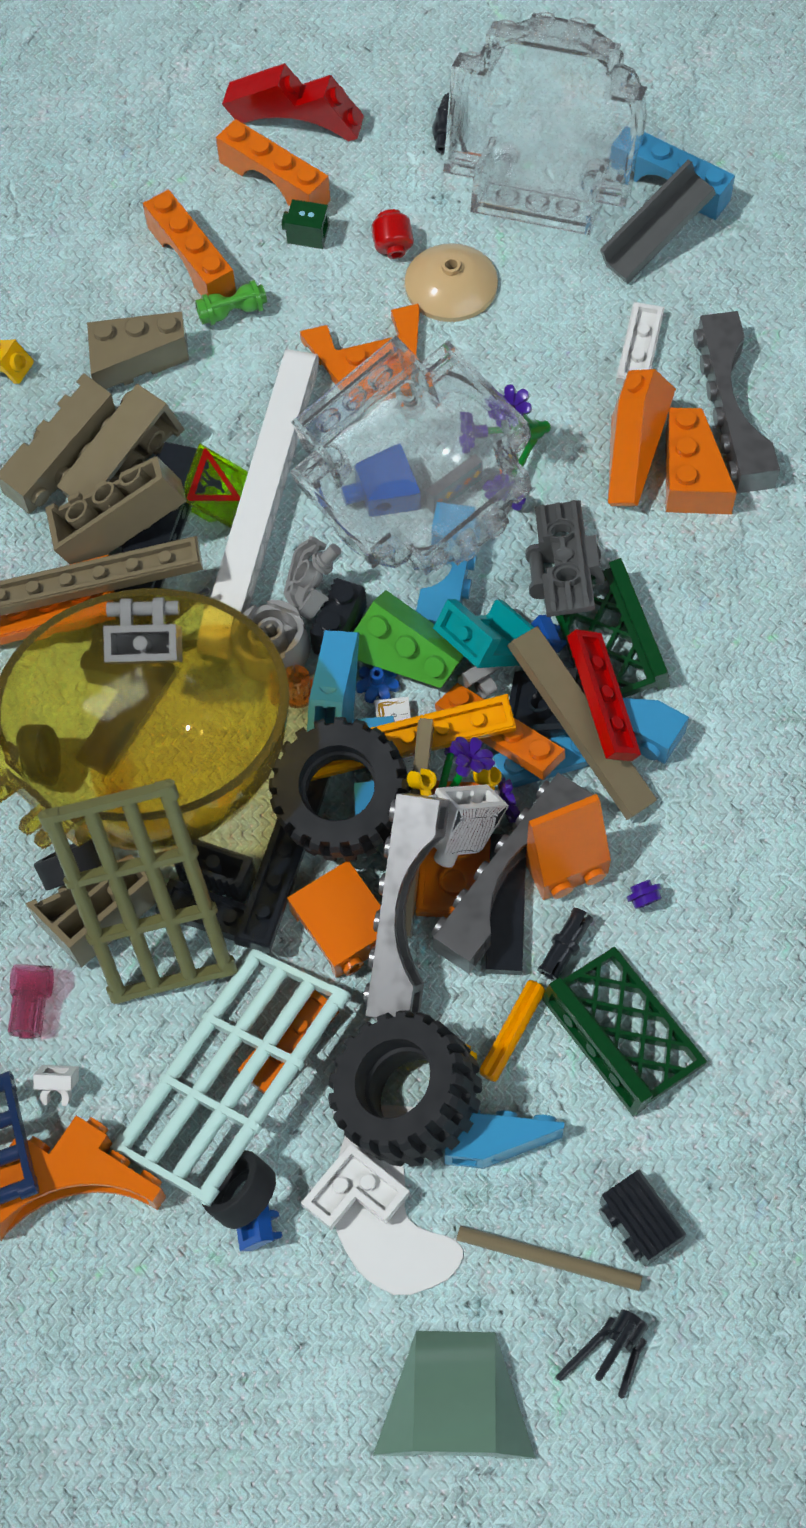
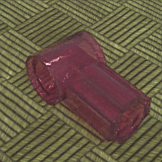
M13 965L10 975V993L13 997L8 1025L10 1036L21 1039H35L42 1036L46 999H50L53 991L54 971L52 966Z

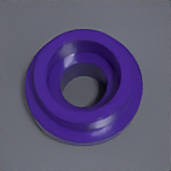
M646 880L630 887L632 894L626 897L628 902L633 903L635 909H639L662 899L659 892L662 888L660 883L652 885L651 880Z

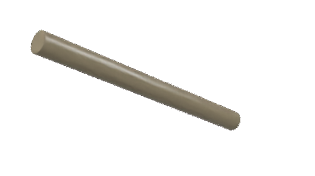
M460 1225L456 1241L628 1289L640 1290L642 1275Z

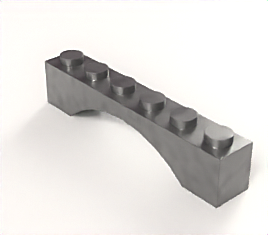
M738 311L700 316L698 329H695L693 332L694 345L696 349L700 348L701 350L700 369L702 375L707 374V397L709 401L713 400L714 402L713 421L715 427H720L721 430L720 449L722 454H727L729 462H727L726 468L731 480L734 481L736 492L744 493L774 489L777 484L780 468L773 442L760 434L747 421L738 407L733 394L731 373L741 356L745 336Z
M557 773L551 782L546 780L537 791L535 796L537 801L531 809L525 807L519 814L515 822L517 827L510 836L505 834L499 840L494 850L496 855L490 863L484 861L474 875V880L476 881L469 890L464 888L458 894L453 903L455 909L449 917H441L434 926L431 933L433 935V950L470 974L490 947L491 909L497 892L507 875L526 857L529 821L593 794L560 773Z
M397 793L396 800L394 799L390 805L389 820L393 823L391 836L387 837L384 845V857L387 858L386 873L382 874L379 881V894L382 895L381 909L376 912L373 923L377 937L376 944L372 947L368 959V966L372 969L370 983L366 985L363 994V1003L367 1005L365 1016L376 1018L389 1012L393 1017H396V1012L401 1010H410L414 1015L420 1012L424 982L414 965L408 947L405 927L406 904L411 884L419 866L431 849L445 837L450 799L412 793Z

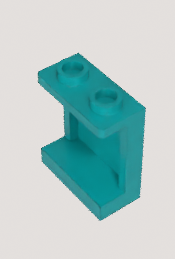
M447 599L433 627L435 631L477 668L521 666L507 645L534 628L503 600H495L487 615L475 616L457 599Z

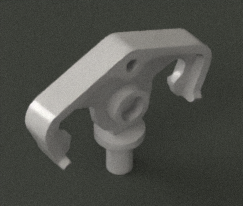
M309 536L308 540L302 542L296 548L284 588V596L288 603L298 610L300 616L308 620L317 614L325 601H328V596L316 588L320 585L323 574L328 575L333 571V561L341 554V549L336 544H331L325 550L326 544L313 536Z

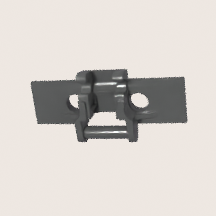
M581 500L536 506L535 514L539 544L530 545L525 550L526 560L530 563V596L534 599H545L547 617L595 610L591 575L595 576L596 584L602 585L605 580L604 571L599 561L601 559V550L596 535L585 536ZM558 532L569 533L568 535L562 537L553 536ZM543 563H555L554 567L546 568L547 573H544Z

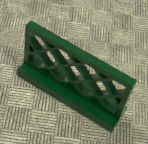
M622 558L608 562L609 568L603 571L604 581H607L610 589L605 599L594 596V603L600 606L594 620L578 613L555 616L561 628L563 638L567 641L566 646L573 664L576 667L567 636L570 634L569 630L576 620L589 625L588 631L595 632L597 628L612 634L606 649L609 658L623 663L616 677L618 685L622 687L620 688L622 698L656 687L657 691L670 687L667 668ZM591 575L592 586L596 584V579L593 575ZM612 597L614 598L616 604L610 602ZM606 609L620 613L621 618L616 628L600 622ZM563 616L568 617V620H567L566 623H565V620H564ZM624 625H625V628H626L627 632L622 631V628H623ZM618 637L631 641L633 645L627 656L611 651ZM635 654L637 655L639 661L633 659ZM630 665L643 670L646 679L630 683L623 680V677Z
M615 946L564 979L559 977L548 984L542 998L543 1002L633 1117L643 1111L650 1102L704 1067L707 1063V1060ZM612 960L621 972L620 981L600 977L601 966ZM595 971V975H594V976L589 975L590 973H592V972ZM578 981L593 984L592 999L578 997L570 986ZM599 986L619 989L617 1004L597 1001ZM624 991L638 993L644 1000L643 1010L623 1006ZM596 1009L616 1013L615 1027L600 1026L595 1019ZM622 1014L642 1018L640 1034L620 1030ZM647 1020L661 1022L667 1029L666 1039L646 1035ZM619 1038L639 1042L637 1058L622 1054L618 1049ZM645 1043L665 1047L663 1063L643 1059ZM671 1049L685 1051L693 1062L686 1067L670 1065ZM642 1067L662 1071L661 1084L651 1090L641 1078ZM668 1073L675 1074L668 1079Z

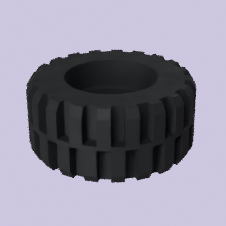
M334 717V723L326 724L325 720L321 719L315 721V728L308 732L302 727L295 732L297 739L292 744L289 741L283 744L280 748L283 753L281 759L275 758L271 767L274 772V778L269 779V791L272 794L270 803L278 818V822L297 845L303 847L306 852L313 856L317 854L323 856L325 860L336 862L337 858H344L346 861L357 860V855L366 853L368 857L377 853L375 848L382 843L385 844L387 837L391 836L393 822L389 820V809L392 801L396 800L397 793H409L411 790L407 782V769L397 747L386 738L384 732L377 727L371 729L365 721L355 719L353 723H348L345 717ZM337 760H353L362 763L370 771L374 781V793L365 809L356 816L341 821L326 820L318 816L312 810L307 797L309 784L317 771L328 763Z
M410 1010L397 1011L396 1017H393L388 1012L377 1016L376 1023L372 1024L367 1021L360 1026L359 1030L361 1032L355 1038L350 1036L344 1043L347 1047L343 1054H337L333 1063L337 1067L336 1072L330 1073L328 1086L334 1090V1093H330L328 1096L329 1106L335 1111L333 1118L337 1126L344 1131V1135L380 1161L384 1160L390 1165L401 1167L406 1163L410 1167L421 1166L424 1163V1158L433 1162L443 1157L442 1150L446 1147L453 1150L460 1143L457 1139L463 1131L468 1133L474 1123L470 1121L472 1113L477 1114L479 1112L481 1101L476 1098V1093L482 1092V1079L476 1075L480 1068L477 1060L470 1054L471 1050L439 1020L435 1021L430 1015L421 1012L414 1015ZM422 1059L428 1060L430 1080L421 1101L406 1114L394 1118H384L381 1109V1096L389 1077L399 1067L408 1062Z

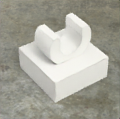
M40 1066L33 1074V1089L42 1090L40 1094L42 1105H47L50 1102L51 1091H57L62 1096V1106H67L72 1097L71 1090L79 1081V1066Z

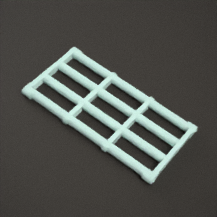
M251 948L248 949L241 959L242 964L239 966L237 973L232 976L209 1011L204 1012L201 1017L202 1021L165 1073L160 1075L158 1084L123 1134L118 1135L110 1147L111 1150H115L128 1160L188 1193L203 1205L209 1207L219 1194V1187L254 1135H258L262 1130V1123L297 1071H301L304 1067L305 1059L338 1010L343 1009L351 997L346 990L326 983L264 954L262 951ZM259 963L273 969L235 1026L221 1020ZM288 976L300 982V986L263 1040L249 1034V1030L284 979ZM314 990L330 996L291 1054L276 1047ZM214 1028L228 1034L192 1088L178 1081ZM241 1042L255 1048V1052L220 1103L205 1095ZM269 1056L285 1063L248 1118L233 1110ZM173 1089L186 1096L147 1154L143 1157L132 1151L131 1147L169 1092ZM199 1104L214 1111L172 1173L157 1165ZM226 1119L242 1126L200 1189L185 1181Z

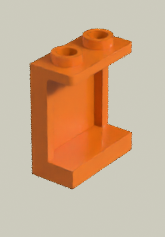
M345 861L287 897L290 912L297 922L300 920L330 963L336 978L343 974L349 976L357 972L364 965V961L369 958L370 951L375 946L377 932L373 928L376 912L381 909V905L350 861Z

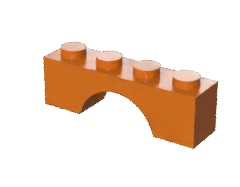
M234 119L216 136L219 162L240 176H243L249 170L262 173L278 187L288 206L291 205L292 199L325 205L331 201L328 175L237 119Z
M168 189L143 202L148 229L162 247L169 244L176 251L184 263L194 288L200 295L207 294V296L214 293L225 297L233 296L236 293L233 269L172 192Z

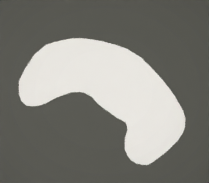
M399 1105L381 1106L384 1118L398 1117L414 1108ZM346 1136L344 1137L339 1156L351 1143L406 1187L403 1165L400 1167L390 1165L384 1160L380 1161L351 1142ZM355 1201L335 1225L344 1250L357 1271L369 1282L392 1295H412L448 1280L458 1269L463 1258V1249L454 1239L432 1233L411 1222L406 1214L405 1201L387 1224H384L359 1202Z

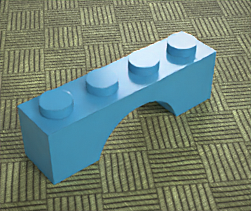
M631 125L626 127L613 144L611 170L635 182L645 175H657L668 180L687 160H690L693 163L695 173L715 189L716 195L699 211V213L715 221L731 200L735 179L734 174Z
M437 503L432 528V549L441 553L449 561L452 568L446 578L438 584L420 589L416 612L433 624L436 623L447 599H457L462 603L463 599H469L472 579H467L468 570H475L477 551L472 550L473 543L480 542L482 533V522H477V508Z

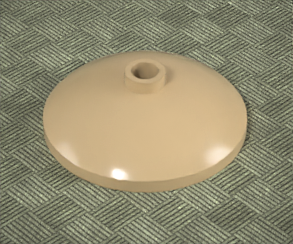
M441 244L424 250L412 260L405 274V291L412 305L419 304V311L423 315L444 322L464 321L479 315L494 300L498 286L497 272L490 259L479 250L462 244Z

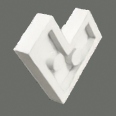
M350 1143L301 1201V1205L330 1230L334 1228L355 1201L359 1202L384 1224H387L409 1197L410 1191Z

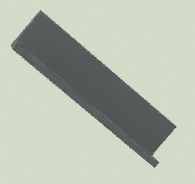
M687 160L600 249L606 266L627 284L716 195L715 189L695 173L693 163L690 160Z

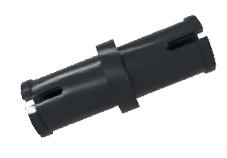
M573 908L560 933L554 934L551 939L553 945L537 969L540 974L546 972L544 977L551 981L558 979L571 956L577 955L580 950L578 944L589 925L593 922L591 915L584 917L587 912L579 908Z

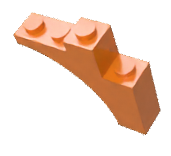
M76 1115L52 1150L46 1143L35 1136H32L28 1141L40 1193L23 1200L17 1198L0 1205V1241L18 1222L30 1213L51 1202L73 1195L86 1193L117 1194L133 1198L158 1210L166 1199L163 1190L160 1188L162 1182L146 1170L138 1174L130 1169L128 1166L131 1162L115 1150H111L108 1155L107 1153L113 1144L108 1135H106L108 1128L92 1117L86 1122ZM15 1139L13 1140V1142L11 1143L10 1146H13V1145L16 1144V1140H15ZM20 1160L0 1167V1188L24 1179Z

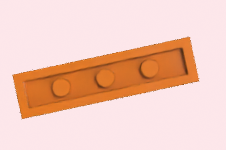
M456 683L435 703V709L440 711L484 699L461 684ZM515 718V731L480 739L483 743L542 780L565 759L564 748Z

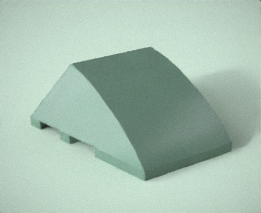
M415 1332L373 1456L414 1457V1455L536 1459L495 1332Z

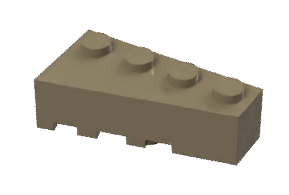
M85 373L76 381L80 387L71 397L65 394L57 403L61 409L49 422L43 419L36 427L33 441L30 444L23 443L0 469V488L2 493L28 514L47 502L49 496L58 489L57 485L61 480L62 474L73 466L80 457L83 447L95 438L103 422L116 411L112 394Z
M136 384L131 391L123 396L120 406L113 415L103 422L95 438L83 447L80 457L73 466L62 474L57 487L67 498L77 492L86 495L95 490V484L103 480L114 482L119 479L121 472L145 462L153 453L155 455L157 453L160 454L164 442L172 434L178 437L185 429L167 403L139 384Z
M156 456L121 472L119 479L114 482L103 480L95 484V490L86 495L77 492L69 496L68 503L62 506H57L53 503L45 507L54 551L69 564L107 555L117 547L124 545L126 541L141 531L148 529L153 523L168 513L176 510L187 500L181 479Z

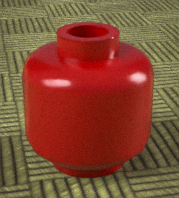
M397 209L380 212L371 225L376 251L382 255H387L390 259L403 257L405 252L414 243L410 219Z

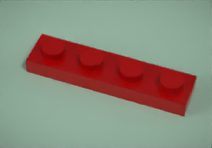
M575 629L567 636L605 758L633 761L641 755L602 633Z

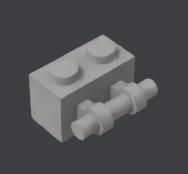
M164 597L153 598L152 601L133 602L132 598H121L120 602H107V617L120 616V625L103 626L105 663L183 662L182 627L177 624L165 623L166 615L180 614L179 601H165ZM134 616H152L153 625H133Z

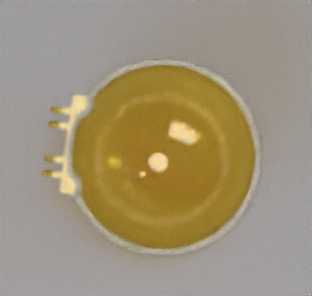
M155 588L125 590L95 597L62 611L39 626L20 644L4 666L0 675V803L17 792L34 807L19 821L18 829L27 836L39 830L33 842L38 847L44 849L48 846L50 847L52 842L48 832H45L43 828L41 829L42 825L38 814L42 810L89 800L166 779H173L179 793L177 800L191 842L212 833L237 816L254 799L268 780L279 758L289 718V683L279 652L265 632L250 618L235 608L210 597L187 591ZM164 597L165 601H179L180 614L166 615L165 623L177 624L182 627V663L109 664L104 662L103 626L120 625V616L107 617V602H120L121 598H132L133 602L152 601L153 598ZM134 616L133 625H153L152 616ZM160 797L137 803L153 850L176 847ZM122 807L99 812L111 847L137 851ZM84 816L61 822L66 837L78 848L87 841L93 843Z

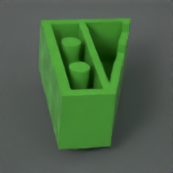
M387 590L373 601L354 632H359L358 661L441 688L452 676L464 656L433 629L435 624Z

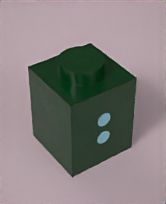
M292 199L289 211H284L281 223L282 230H286L287 244L323 249L330 227L328 205Z

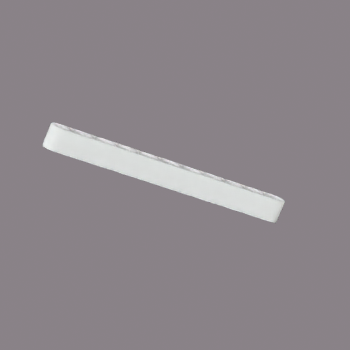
M286 349L283 354L199 637V650L201 652L228 657L236 655L239 646L236 626L241 615L250 608L316 380L319 365L318 354Z

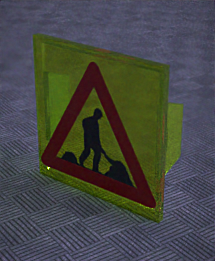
M201 443L198 444L183 487L187 500L186 503L192 506L190 512L209 523L219 521L232 528L248 472Z

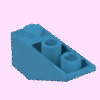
M324 631L309 697L307 732L315 728V721L324 719L326 724L334 723V717H345L348 723H352V719H354L359 632Z
M623 698L641 754L649 760H658L665 764L684 736L689 717L659 700Z
M479 1109L477 1114L472 1113L470 1121L474 1124L469 1132L463 1131L457 1138L460 1143L453 1150H450L448 1147L445 1148V1165L480 1169L489 1167L561 1139L565 1122H556L557 1119L550 1115H535L534 1119L519 1118V1115L512 1111L502 1110L497 1111L496 1115L482 1114Z

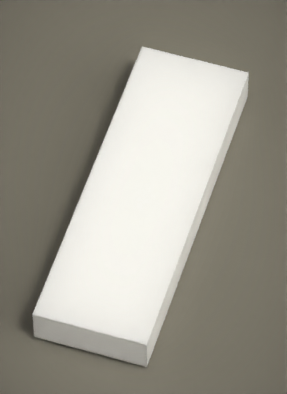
M638 302L633 303L615 384L623 385L626 375L630 370L652 369L665 307Z

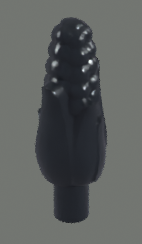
M451 93L443 95L432 125V134L436 140L435 151L438 153H445L447 151V144L451 142L456 133L458 104H455V96Z

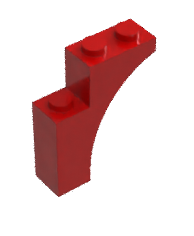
M285 63L229 82L222 105L232 117L242 123L264 118L297 119L324 127L347 141L358 139L364 119L361 110L356 107L332 75L302 84Z

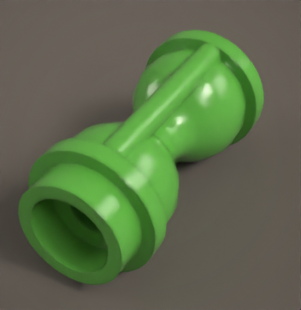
M251 280L249 284L239 287L231 297L214 293L208 296L203 294L201 299L195 300L201 324L209 323L210 326L215 325V322L224 320L233 309H241L245 312L256 310L260 312L263 311V304L267 303L263 285H257L255 280Z

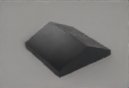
M577 667L567 668L578 684L579 673ZM515 671L509 699L513 717L548 739L567 733L525 671Z

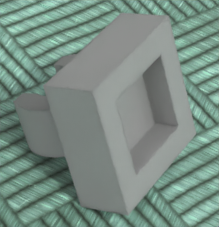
M474 666L462 673L457 678V681L467 689L474 685L478 695L484 699L498 690L490 675L497 671L499 667L477 668Z

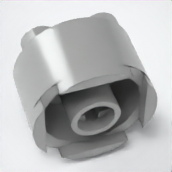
M269 600L266 601L267 604L256 607L255 604L241 615L236 626L237 641L246 666L258 677L278 680L280 682L289 681L305 665L310 655L311 644L304 621L298 610L285 601Z

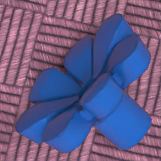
M363 666L359 670L358 675L362 680L356 683V692L360 694L365 692L364 700L368 703H373L377 697L380 700L391 699L389 691L398 692L400 690V682L395 679L398 676L396 673L372 666V669Z

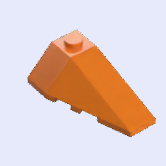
M656 369L628 371L611 417L608 504L611 506H638L676 390Z

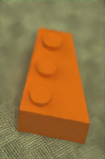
M670 407L665 430L666 512L732 514L737 492L703 409Z

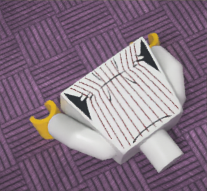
M421 768L420 773L417 771L408 772V785L413 789H419L421 795L450 799L445 837L434 846L437 849L434 860L439 865L450 868L454 866L458 855L479 853L483 850L493 831L500 824L501 818L509 805L499 796V791L495 790V786L500 783L502 778L501 771L498 768L483 769L480 773L473 771L474 781L480 785L436 788L434 795H432L431 789L435 786L437 777L433 771Z

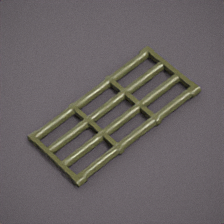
M166 779L89 800L45 809L38 814L42 828L45 832H48L65 875L64 884L67 889L71 890L87 931L86 940L89 945L93 946L108 984L106 987L107 993L113 1004L232 976L238 971L234 957L228 952L216 916L218 909L216 903L211 901L197 860L199 852L197 847L192 845L177 800L179 793L173 779ZM160 797L177 848L154 853L137 803ZM122 807L140 857L117 863L99 812ZM84 816L102 867L80 872L61 822ZM182 862L197 905L175 910L160 867ZM145 871L160 914L138 919L123 876ZM108 880L123 923L101 928L86 885ZM202 919L217 964L195 969L180 924ZM161 928L166 929L181 973L159 977L143 933ZM129 937L143 973L144 982L128 986L123 985L109 949L108 941Z

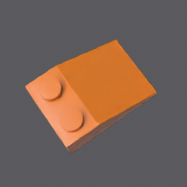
M597 794L529 821L526 867L543 900L550 897L554 899L562 898L570 894L574 887L584 883L593 885L606 877V874L609 872L611 858L601 803Z

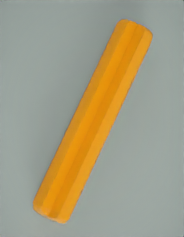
M533 980L527 981L480 1067V1075L484 1078L496 1082L500 1077L545 994V987Z

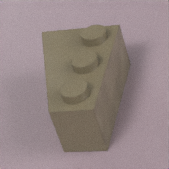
M182 311L87 322L91 377L104 389L120 383H124L126 386L134 382L133 378L151 372L153 375L189 360L187 334Z
M130 854L117 860V863L134 859L135 857ZM145 871L123 876L138 919L156 904ZM108 880L86 885L101 928L123 923ZM65 885L57 889L59 893L37 902L34 899L26 903L27 908L38 925L81 968L96 956L93 946L89 945L86 940L87 931L71 890L67 889Z

